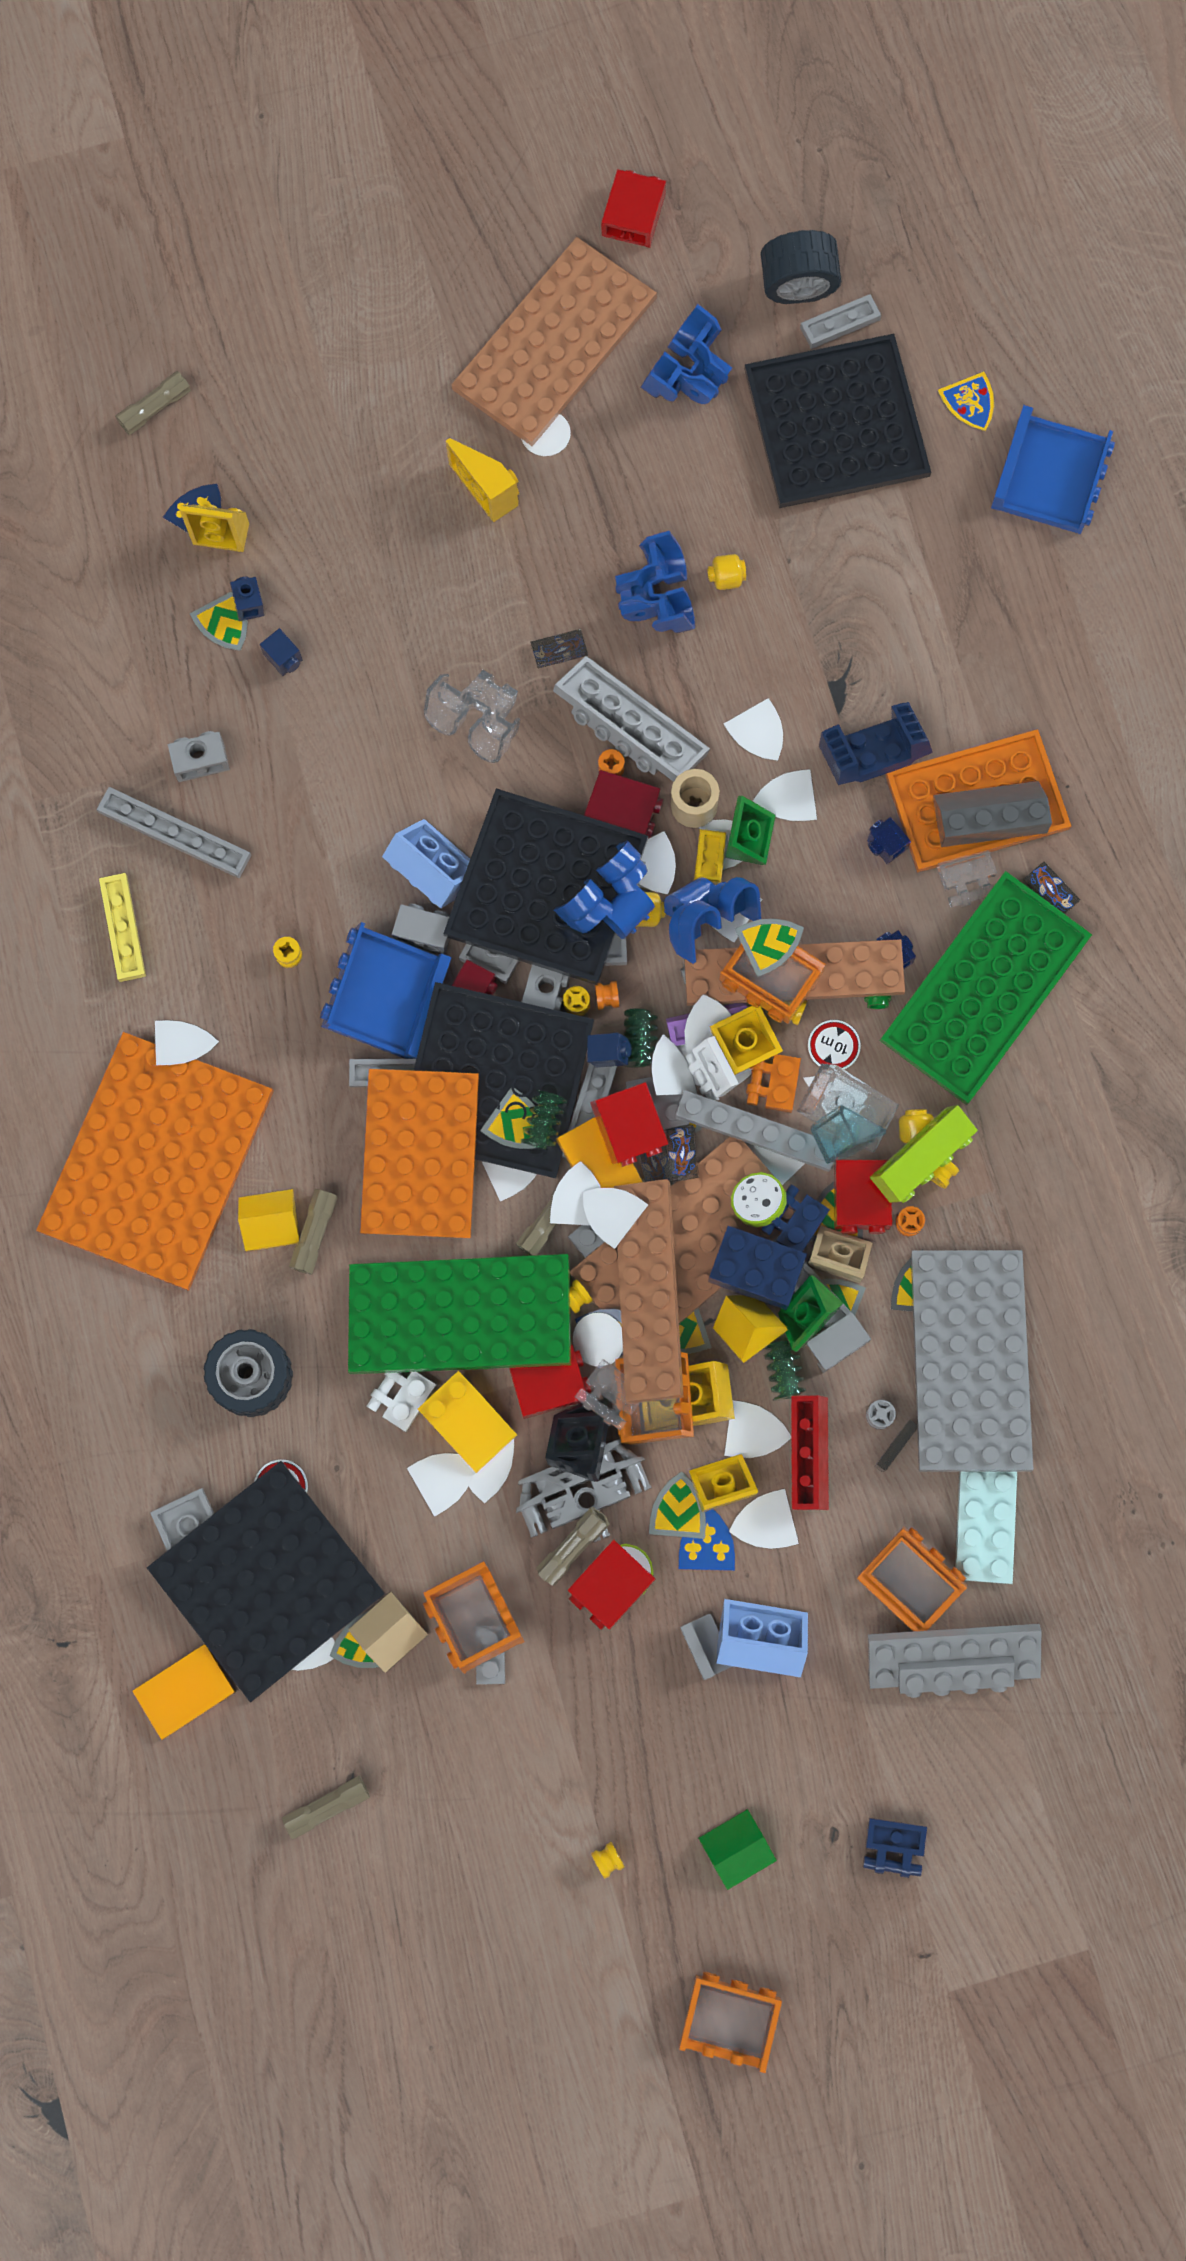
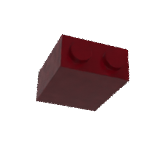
M600 770L584 816L635 831L651 838L656 823L652 822L654 814H660L664 799L660 798L661 788Z

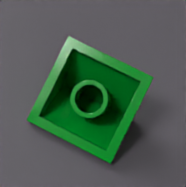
M738 796L725 858L766 865L776 815L746 797Z
M812 1275L808 1277L792 1296L787 1310L781 1309L778 1312L781 1322L788 1329L785 1333L791 1348L796 1352L807 1345V1342L817 1335L844 1304Z
M748 1809L698 1838L727 1890L777 1861Z

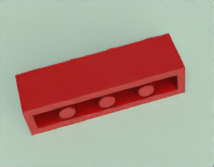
M819 1395L791 1396L792 1510H829L828 1397Z

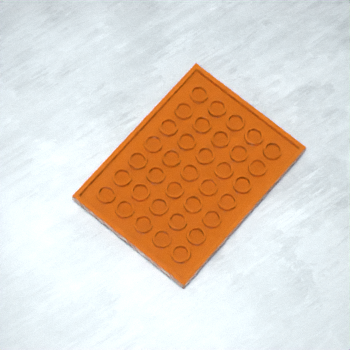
M123 1032L36 1231L189 1291L272 1097L273 1089L196 1059L182 1064L156 1065V1044Z

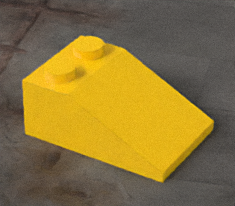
M451 438L446 440L450 467L493 523L519 506L518 479L511 469L507 470L501 462Z
M204 504L203 506L181 505L180 512L193 545L244 552L249 528L246 512L237 508L220 509L211 504Z
M710 1361L688 1366L693 1426L735 1419L728 1364ZM677 1398L642 1402L646 1431L679 1428L678 1414H675L673 1410V1405L677 1403Z
M459 1371L418 1408V1411L476 1474L517 1436L512 1428Z

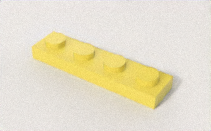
M122 873L99 878L117 979L119 982L146 977L127 875Z

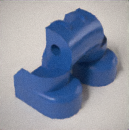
M697 304L667 347L681 358L688 355L694 362L692 368L688 369L680 365L676 359L664 352L640 388L655 398L662 396L671 402H674L680 390L699 404H708L712 398L717 397L719 386L721 383L725 384L728 381V374L732 369L730 365L709 349L722 331L717 319Z
M670 531L646 537L639 547L642 549L648 565L640 570L615 576L616 592L621 595V601L618 603L621 615L628 621H643L657 616V620L653 622L652 627L658 632L672 630L675 633H682L695 629L692 603L684 587L667 591L664 594H654L653 586L662 581L672 585L687 580V567L679 543Z
M629 841L618 844L616 848L619 852L605 865L596 870L606 882L613 886L618 894L611 902L603 897L602 890L591 879H587L584 882L585 886L575 897L566 904L554 909L571 928L581 933H587L603 919L621 939H625L630 933L634 934L637 931L635 927L642 920L647 921L650 918L648 914L655 908L654 903L637 886L648 870L641 860L640 853Z
M699 877L668 895L664 900L665 914L671 917L669 937L676 954L692 964L696 963L695 939L701 936V925L704 923L719 930L722 928L721 917L733 922L734 916L740 913L752 921L761 919L759 888L754 883L741 877L732 878L716 886L707 878Z

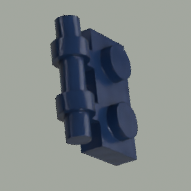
M790 1184L785 1191L787 1203L783 1213L779 1218L776 1217L771 1224L762 1226L760 1230L770 1236L774 1228L778 1229L782 1233L776 1242L803 1252L830 1209L809 1195H806L803 1201L799 1203L794 1199L799 1189ZM787 1208H790L795 1213L789 1222L785 1223L781 1218Z
M869 1818L865 1847L876 1849L877 1851L875 1858L864 1856L863 1868L872 1869L874 1873L883 1874L885 1871L899 1873L900 1877L909 1878L910 1875L921 1877L922 1865L913 1864L912 1855L924 1857L927 1827ZM886 1851L902 1853L901 1862L886 1860Z

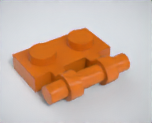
M777 1054L773 1057L772 1064L763 1061L751 1067L750 1084H747L746 1093L748 1094L747 1104L757 1106L758 1098L765 1097L767 1098L766 1109L792 1113L801 1058ZM763 1073L771 1074L769 1087L761 1086Z

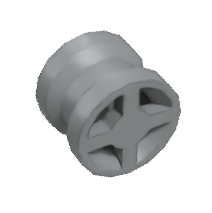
M886 1400L873 1402L866 1411L867 1422L875 1429L887 1428L894 1422L896 1417L894 1406Z

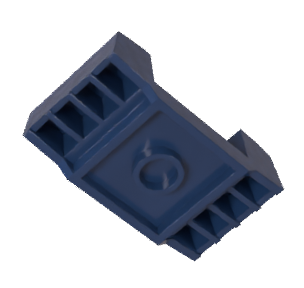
M909 702L891 706L892 720L844 735L838 724L821 732L819 748L838 785L854 781H867L910 766L915 760L933 753L930 742Z

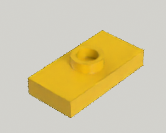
M700 829L694 880L704 877L714 885L721 883L726 832Z

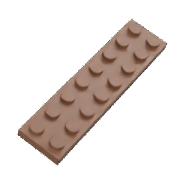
M901 939L798 945V947L826 964L824 972L805 1000L905 994ZM738 948L695 950L696 963L694 964L684 959L687 1006L695 1005L703 994L718 1001L720 1004L747 1003L745 996L737 991L735 993L728 991L722 986V981L719 980L721 971H723ZM746 952L733 969L781 1001L794 1000L812 971L789 957L781 966L757 977Z
M668 1179L614 1186L615 1189L627 1191L648 1204L617 1245L626 1402L630 1404L683 1398L670 1182Z

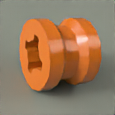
M614 749L602 752L598 759L599 771L603 770L619 776L623 775L625 762L622 753Z
M611 981L607 985L598 983V986L595 985L598 1010H602L606 1006L619 1008L616 981Z
M914 1206L902 1209L895 1222L898 1232L907 1237L917 1235L925 1224L923 1212Z

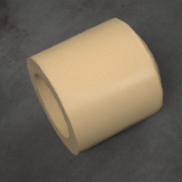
M700 769L686 770L677 776L672 785L670 807L672 815L679 823L686 827L698 828L705 826L713 820L717 813L720 792L715 778L710 773ZM694 799L695 802L700 801L701 803L698 807L689 806L690 800Z

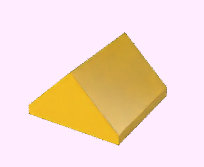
M750 1006L710 1026L712 1036H715L734 1075L783 1052L760 1006L758 1008Z
M293 1189L238 1198V1222L246 1252L298 1244L300 1236Z
M745 1295L726 1296L713 1326L714 1331L743 1363L788 1330L764 1302Z
M742 1454L689 1470L702 1513L758 1494V1489Z

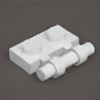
M715 1036L706 1038L692 1050L693 1053L686 1056L690 1065L688 1069L691 1075L696 1076L701 1086L699 1090L702 1096L719 1101V1097L726 1095L739 1084Z
M402 1372L384 1373L386 1377L379 1388L374 1389L370 1396L372 1398L367 1407L376 1412L381 1403L388 1408L382 1417L407 1432L419 1414L418 1408L431 1396L437 1385L417 1372H411L407 1379L400 1375ZM396 1382L402 1387L392 1400L387 1394Z

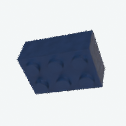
M727 1226L708 1282L787 1310L807 1254Z

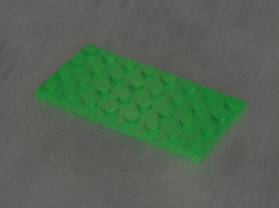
M1005 871L879 1041L965 1105H968L1093 934Z
M568 1254L349 1264V1374L571 1365L570 1268Z

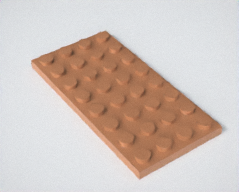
M576 237L451 384L452 390L533 447L656 300L657 292Z
M732 1137L727 1138L695 1165L693 1170H689L690 1173L687 1172L686 1175L670 1186L679 1324L722 1288L709 1283L708 1280L727 1226L773 1241L782 1233L774 1228L770 1236L760 1230L762 1226L753 1227L746 1225L736 1216L731 1206V1195L735 1186L742 1178L752 1173L760 1172L773 1175L742 1140ZM787 1208L781 1220L788 1223L795 1211ZM604 1242L570 1271V1275L574 1280L577 1279L582 1284L599 1309L621 1310L617 1247L614 1249Z

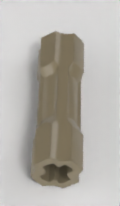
M174 372L137 403L130 404L115 415L117 421L128 435L133 434L159 411L191 391L189 384L180 372Z
M320 1189L314 1190L298 1245L294 1249L289 1264L291 1269L312 1275L328 1221L332 1216L338 1198L337 1195Z
M555 1191L552 1193L549 1203L541 1214L525 1230L516 1243L529 1256H536L540 1253L547 1243L549 1235L557 1225L556 1223H550L551 1206Z
M590 1507L576 1523V1527L566 1539L536 1568L538 1575L545 1582L555 1586L569 1571L570 1565L586 1547L596 1540L610 1525L608 1518L596 1508Z
M359 1775L329 1794L282 1817L289 1836L294 1840L322 1822L369 1799L370 1794Z

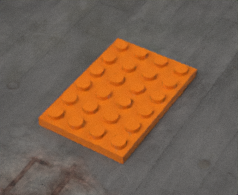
M1038 729L912 764L885 775L917 873L1070 830L1071 823ZM1040 782L1048 797L1052 824L1047 833L941 847L933 795Z
M369 1069L361 1234L471 1238L478 1073Z

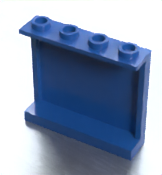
M1023 405L991 508L1081 534L1084 525L1090 526L1094 511L1090 510L1092 502L1097 503L1101 488L1097 487L1099 479L1104 480L1108 465L1104 464L1105 457H1111L1115 442L1111 441L1113 431L1109 430L1107 437L1031 416L1033 408Z
M361 922L355 928L351 927L347 935L346 943H349L347 952H343L339 959L337 968L341 970L338 978H334L330 985L329 993L332 994L329 1004L325 1003L321 1011L320 1018L323 1019L321 1027L404 1059H417L435 982L443 983L451 957L442 953L436 956L364 928L365 923Z

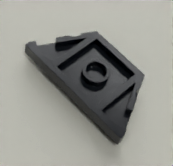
M611 1392L603 1393L604 1399L588 1405L587 1401L570 1410H564L554 1415L545 1456L549 1466L593 1482L599 1481L613 1405Z

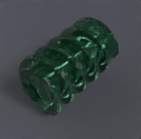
M627 1009L624 1011V1015L628 1017L624 1020V1026L627 1027L624 1031V1036L630 1042L631 1055L628 1057V1065L625 1066L631 1068L650 1066L653 1056H650V1053H653L655 1050V1046H651L650 1043L658 1041L657 1036L650 1035V1032L658 1030V1026L652 1025L650 1022L658 1020V1016L650 1014V1011L647 1009Z
M536 1090L541 1095L533 1096L532 1100L538 1106L529 1108V1111L536 1116L526 1119L533 1127L524 1128L523 1130L530 1138L521 1139L520 1142L547 1150L548 1146H556V1143L550 1139V1136L559 1135V1132L552 1128L553 1125L562 1124V1121L555 1116L565 1113L558 1105L567 1103L568 1100L556 1094Z
M789 1341L773 1342L763 1348L771 1350L764 1355L765 1360L773 1361L766 1366L767 1371L775 1372L768 1377L770 1382L777 1383L771 1388V1392L780 1394L773 1401L791 1399V1396H799L807 1391L806 1388L798 1387L797 1385L804 1380V1377L795 1375L796 1372L802 1369V1366L793 1365V1362L799 1359L800 1355L791 1354L792 1348Z

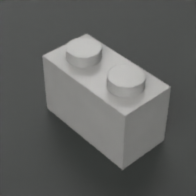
M410 903L408 906L401 904L392 937L410 946L446 955L450 938L444 936L443 933L450 915L439 910H435L434 913L424 911L423 907Z

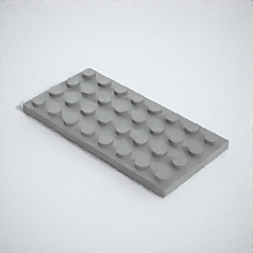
M912 1251L911 1272L919 1472H1032L1033 1451L1023 1251Z

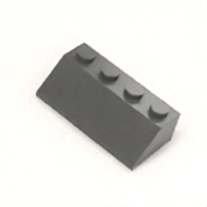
M1039 781L933 795L941 847L1045 834L1052 824L1048 797Z

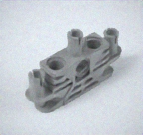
M621 1439L605 1445L600 1476L614 1470L617 1474L603 1480L593 1482L555 1467L547 1468L518 1481V1485L523 1486L522 1493L520 1494V1506L516 1508V1513H522L532 1538L538 1536L534 1526L535 1523L541 1534L548 1531L537 1507L539 1504H543L544 1509L547 1510V1517L551 1520L552 1529L581 1518L589 1510V1508L581 1507L578 1502L580 1496L584 1493L593 1495L595 1503L592 1507L600 1511L631 1497L629 1491L626 1490V1483L622 1481L621 1471L626 1469L635 1495L642 1492L639 1480L644 1491L652 1488L641 1464L646 1459L642 1456L637 1457L631 1450L626 1449L622 1445ZM616 1450L624 1461L615 1463L611 1452ZM591 1481L594 1489L588 1487L581 1488L573 1498L570 1491L571 1488ZM536 1483L540 1494L531 1499V1484ZM563 1491L567 1492L566 1495L561 1496L557 1499H554L547 1503L545 1501L546 1498L559 1494ZM607 1528L602 1533L603 1539L611 1536ZM600 1536L593 1542L601 1540Z

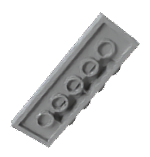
M587 656L554 686L553 692L573 706L571 713L578 724L582 726L588 725L594 730L599 740H608L615 746L616 750L622 753L623 757L628 755L636 761L638 769L642 772L649 771L655 775L660 771L674 782L677 776L684 771L694 769L707 756L710 750L709 747Z
M1040 1624L868 1634L870 1689L899 1687L900 1694L916 1698L922 1692H934L939 1696L948 1695L953 1690H962L966 1694H975L979 1689L990 1688L994 1692H1004L1007 1687H1014V1680L1041 1678L1042 1630Z

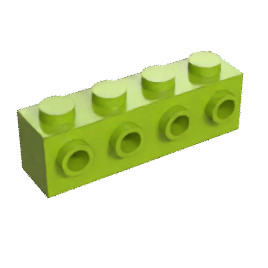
M958 1105L946 1107L870 1178L890 1203H904L914 1196L915 1192L913 1190L918 1185H924L934 1177L933 1172L939 1166L944 1167L954 1158L952 1154L956 1150H961L973 1141L972 1136L978 1129Z

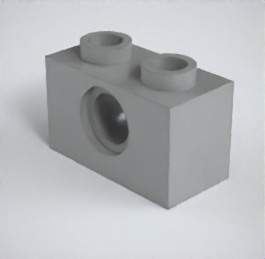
M207 731L200 734L199 737L191 739L186 737L179 738L174 743L168 744L174 774L178 782L230 770L220 732ZM204 751L202 757L192 758L195 752Z
M532 965L522 1002L561 1011L563 998L559 997L562 987L567 988L570 977ZM546 983L554 987L550 993H542L539 988Z

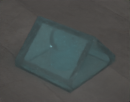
M843 1105L838 1106L819 1119L810 1128L827 1164L858 1153L886 1134V1129Z

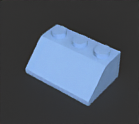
M425 819L396 833L382 856L393 869L399 871L409 880L411 885L418 888L433 904L440 908L456 900L470 861L469 857Z
M724 1599L717 1643L716 1664L801 1677L808 1654V1613Z

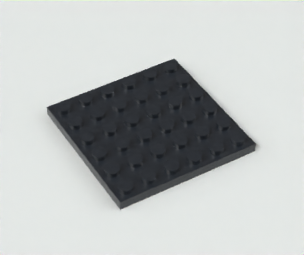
M894 333L745 364L744 371L779 508L931 476L928 457Z
M496 788L443 934L447 938L598 986L616 933L603 919L587 933H581L564 922L554 909L566 904L575 897L585 886L584 882L587 879H591L602 890L603 897L611 902L618 894L613 886L606 882L596 870L611 860L619 852L616 846L625 841H629L640 853L642 859L648 836Z
M435 982L414 1071L478 1073L475 1160L557 1179L563 1151L556 1138L567 1133L587 1054L588 1035L592 1033L594 1019ZM511 1088L516 1096L527 1097L535 1105L537 1110L532 1114L531 1120L532 1123L536 1124L534 1117L536 1113H540L545 1125L544 1128H546L548 1145L533 1149L513 1148L500 1144L480 1130L495 1109L500 1110V1102ZM512 1102L506 1107L505 1112L508 1113V1109L512 1105H520L524 1110L522 1119L526 1118L527 1111L522 1103Z
M283 1461L278 1462L146 1567L250 1703L386 1594Z

